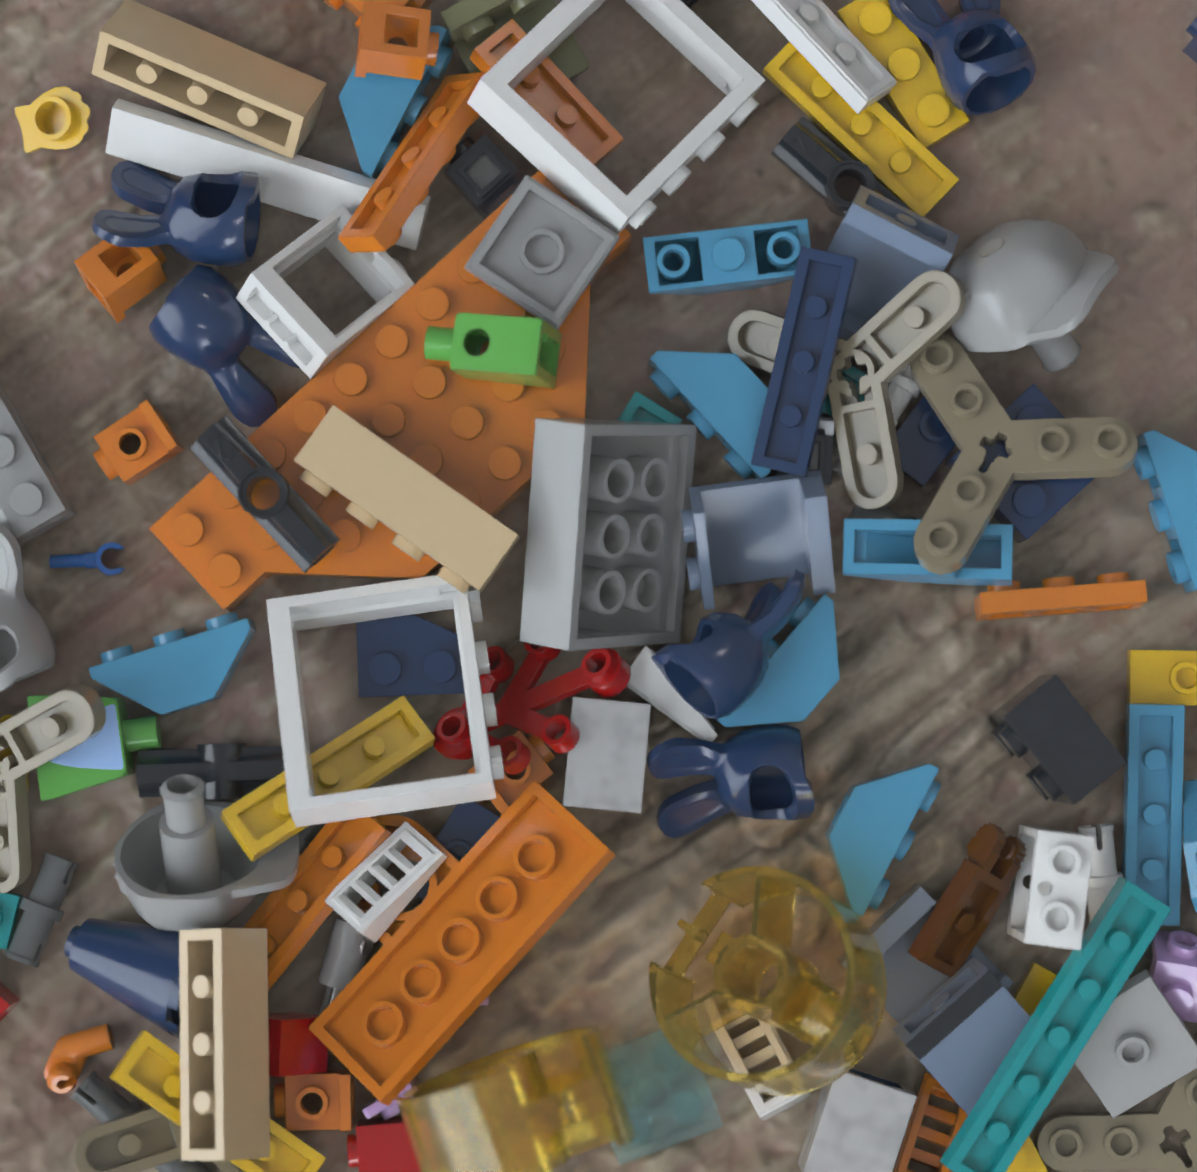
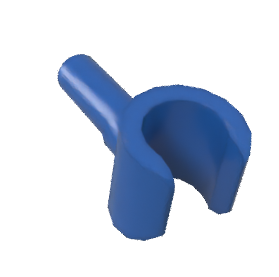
M110 542L99 547L97 552L50 555L49 564L50 568H98L104 575L116 576L122 573L125 568L107 569L101 563V556L110 549H125L118 543Z

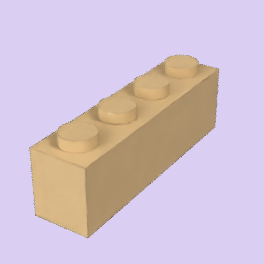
M124 0L100 30L91 73L290 159L295 157L315 127L327 85L322 80L133 0Z
M334 405L294 459L296 463L305 469L299 479L325 497H328L334 489L349 499L351 503L346 508V512L372 530L380 521L396 532L397 535L391 542L393 545L418 562L424 554L443 565L437 575L463 594L467 592L470 586L482 592L520 538L518 534Z
M267 928L179 930L181 1161H228L270 1157Z

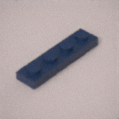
M801 246L751 465L803 477L808 476L858 261L856 258Z

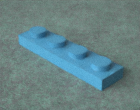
M1126 703L1125 761L1127 763L1124 765L1123 878L1171 908L1162 925L1180 926L1185 705Z

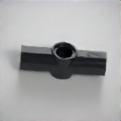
M803 116L790 128L771 152L774 158L824 200L827 208L837 216L844 217L852 201L841 199L835 192L834 182L845 176L855 178L862 186L911 210L874 178L873 172L867 165L850 158Z
M227 416L212 424L190 447L193 453L239 501L242 508L252 515L304 573L318 564L341 541L296 492L288 480L272 466ZM267 479L276 481L280 490L277 503L269 509H257L251 497L255 485Z
M246 743L197 744V749L161 748L138 751L136 764L139 798L162 797L160 787L164 781L176 775L189 774L201 778L205 783L204 800L239 799L285 771L282 746L246 747Z

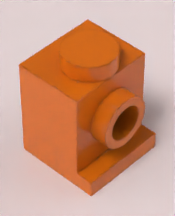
M365 0L359 26L354 76L365 78L366 73L422 80L425 65L435 66L438 54L439 33L430 32L432 10Z
M102 240L74 261L86 287L117 323L126 318L124 312L167 281L161 266L167 261V258L158 245L150 247H118Z
M146 399L138 405V408L94 436L100 449L92 454L109 480L119 476L123 483L132 485L182 452L184 448L155 404ZM134 434L140 438L141 446L136 453L129 455L123 451L122 442L125 437Z
M520 730L512 736L517 737L530 749L531 760L522 778L511 779L504 771L505 779L494 780L497 799H490V801L501 815L533 780L541 784L554 773L548 763L556 757L543 740L530 735L527 738ZM517 750L509 754L507 761L514 757ZM473 766L467 772L469 774L475 773V766Z
M347 1068L327 1069V1073L284 1076L285 1084H275V1118H285V1129L287 1131L340 1129V1131H351L356 1123L355 1076ZM310 1092L318 1094L323 1101L322 1109L316 1112L308 1111L303 1105L305 1094Z

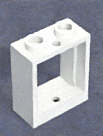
M343 205L339 206L254 270L236 296L240 304L310 379L319 373L415 284L408 276L404 266L396 259L391 258L385 251L372 253H350L337 238L352 216ZM324 247L332 253L377 302L337 335H334L283 280Z
M1019 825L1018 838L1026 844L1025 848L1027 850L1025 854L1027 856L1024 857V862L1020 863L1021 867L1012 881L1006 933L1027 944L1081 950L1094 837L1073 831ZM1027 875H1031L1030 888H1026L1023 885V878Z

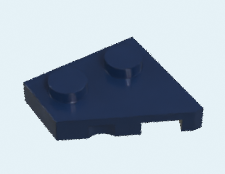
M414 614L356 623L359 697L465 693L456 633Z

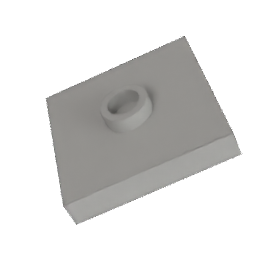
M526 174L464 268L535 317L542 318L559 330L619 241L620 236Z
M1145 969L1125 982L1075 1061V1064L1112 1118H1115L1196 1069L1197 1042L1148 970Z

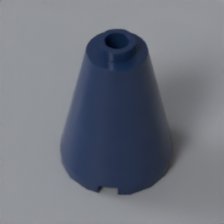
M89 918L81 926H74L67 937L64 948L65 956L69 957L70 969L170 1035L180 1038L179 931L160 930L154 928L149 923Z

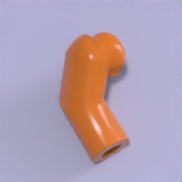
M106 1023L63 1035L57 1040L44 1069L47 1086L51 1091L58 1094L71 1092L76 1087L77 1080L89 1056L115 1049L110 1025Z

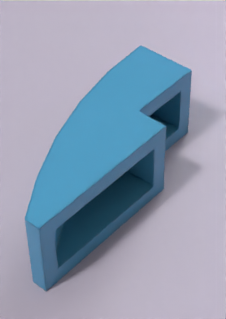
M844 519L843 575L935 584L1012 586L1013 524H988L966 563L959 570L951 574L938 575L928 572L919 564L915 557L913 538L922 519Z

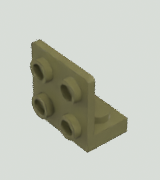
M462 0L440 12L443 27L448 30L449 38L469 73H477L481 71L469 57L478 45L511 19L528 34L556 7L554 0ZM572 33L548 55L551 61L569 80L584 73L589 68V63Z

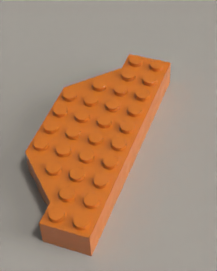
M539 170L531 177L580 209ZM511 196L248 437V440L288 480L296 492L341 539L326 557L304 573L252 515L242 508L239 501L212 472L205 476L149 528L223 610L229 612L235 610L271 575L406 580L432 576L442 566L427 554H424L418 562L393 545L391 542L397 533L380 521L372 530L345 510L351 501L333 489L328 497H325L299 479L305 469L296 463L294 459L333 405L492 517L497 516L531 484L535 418L586 419L591 282L558 330L562 333L556 389L464 378L450 369L449 361L428 360L425 358L424 341L427 328L429 326L454 328L457 313L537 318L464 268ZM626 228L618 234L620 236L619 241L594 278L631 245V234ZM490 341L482 346L480 355L487 351ZM270 479L262 480L252 490V502L257 509H269L279 500L280 490L276 481Z

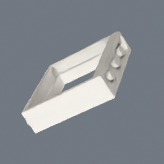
M562 0L480 78L467 102L584 213L617 235L628 224L635 229L642 225L657 209L652 200L662 190L668 196H671L692 173L686 166L696 156L703 162L706 161L726 139L720 131L729 122L738 128L759 105L753 96L765 79L681 0L625 1L727 96L627 196L513 90L606 0Z
M438 575L266 599L288 806L296 827L497 799L494 780L505 779L500 745L489 746L487 727L498 726L493 692L482 694L480 675L490 673V664L486 640L475 642L473 623L483 622L480 592L478 590H467L463 594ZM454 609L475 773L315 796L297 631Z

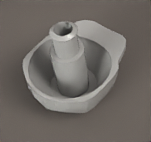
M1021 219L1000 224L963 250L950 266L949 273L962 282L965 288L966 299L963 314L951 326L956 341L967 352H1005L1031 345L1042 361L1045 371L1054 372L1066 369L1076 361L1081 353V345L1074 340L1070 331L1075 329L1085 319L1101 291L1118 273L1120 266L1112 256L1089 250L1081 239L1067 227L1050 220Z
M189 774L176 775L168 778L160 787V794L163 797L164 803L148 810L134 821L117 841L114 848V862L112 864L116 869L114 878L118 881L120 891L127 895L137 913L154 928L165 931L223 928L240 915L258 894L283 889L293 882L300 859L299 833L254 862H251L220 819L221 811L233 803L204 801L205 783L201 778Z

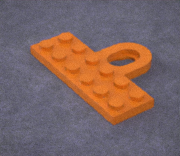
M535 780L531 782L460 861L427 829L414 820L400 815L374 817L392 833L406 821L443 852L447 858L429 878L428 893L423 902L415 909L398 915L378 939L383 946L308 1028L379 1102L387 1106L393 1102L616 856L614 852ZM408 845L400 852L409 861L419 863L423 859ZM375 882L371 888L381 896V886ZM364 897L357 904L365 913L373 906Z

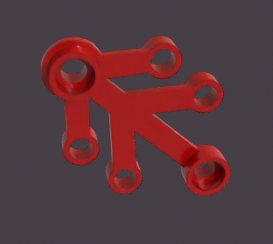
M524 642L525 649L529 654L500 702L495 704L498 726L487 727V731L490 732L501 726L508 725L543 740L557 753L569 752L579 741L580 731L578 727L565 715H554L549 718L536 711L588 688H591L600 697H613L623 691L629 683L631 677L630 666L614 649H592L584 656L581 667L534 687L548 663L559 655L561 649L547 646L538 649L540 645ZM499 646L487 648L490 673L480 675L482 694L493 692L494 695L499 684L506 681L514 671L515 664L513 658ZM500 660L498 666L491 670L494 663ZM466 700L461 707L453 708L446 712L439 719L433 731L435 737L434 747L448 759L468 760L473 757ZM566 728L564 734L555 740L558 732ZM488 734L489 746L500 745L503 767L506 773L518 774L528 766L531 760V752L521 740L515 736H506L499 740ZM517 750L514 757L507 761L509 754Z

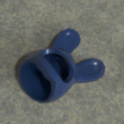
M888 0L893 13L911 32L925 41L933 51L934 62L941 85L953 105L961 111L976 116L993 113L1008 106L1023 95L1033 82L1036 73V58L1021 34L1001 16V0H959L962 13L951 19L937 0Z
M129 160L119 162L113 167L111 174V186L116 195L135 206L158 215H137L106 209L100 210L94 215L91 225L93 232L98 237L118 247H150L169 244L177 253L196 262L217 266H240L252 260L258 242L261 214L259 177L257 173L245 171L233 174L199 173L185 176L177 183L142 164Z
M198 264L172 288L166 297L164 305L150 323L149 330L153 339L169 353L205 371L211 376L220 395L236 419L249 427H260L276 412V396L241 361L240 354L249 345L287 365L296 368L300 367L236 299L239 293L236 286L214 268Z
M795 569L782 590L772 582L762 586L754 596L744 618L733 613L715 611L700 620L696 636L691 644L665 645L651 657V660L681 698L694 710L712 719L730 716L760 686L769 666L767 645L786 625L800 604L805 588V573Z
M789 725L754 727L739 732L722 744L703 739L675 737L656 745L649 752L646 759L650 773L659 779L689 775H712L714 777L712 780L695 784L675 793L662 802L658 808L656 818L657 825L665 836L672 838L685 836L729 812H733L737 816L754 819L798 820L810 818L814 811V794L812 783L806 777L800 729Z

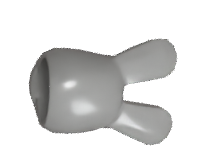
M0 524V692L11 688L18 681L54 667L56 665L57 650L52 633L41 612L25 597L20 545L10 530Z

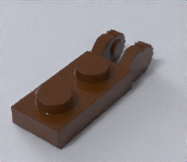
M984 824L983 827L976 831V836L971 838L967 845L968 859L965 858L907 952L917 960L948 977L953 976L964 965L1011 889L1010 883L1020 869V863L1024 862V857L1027 856L1025 854L1027 850L1025 848L1026 844L1015 836H1005V831L996 824Z

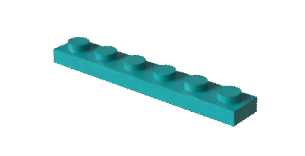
M1119 876L1083 933L1081 950L1073 949L940 1159L942 1164L954 1172L1007 1171L1170 913V907Z

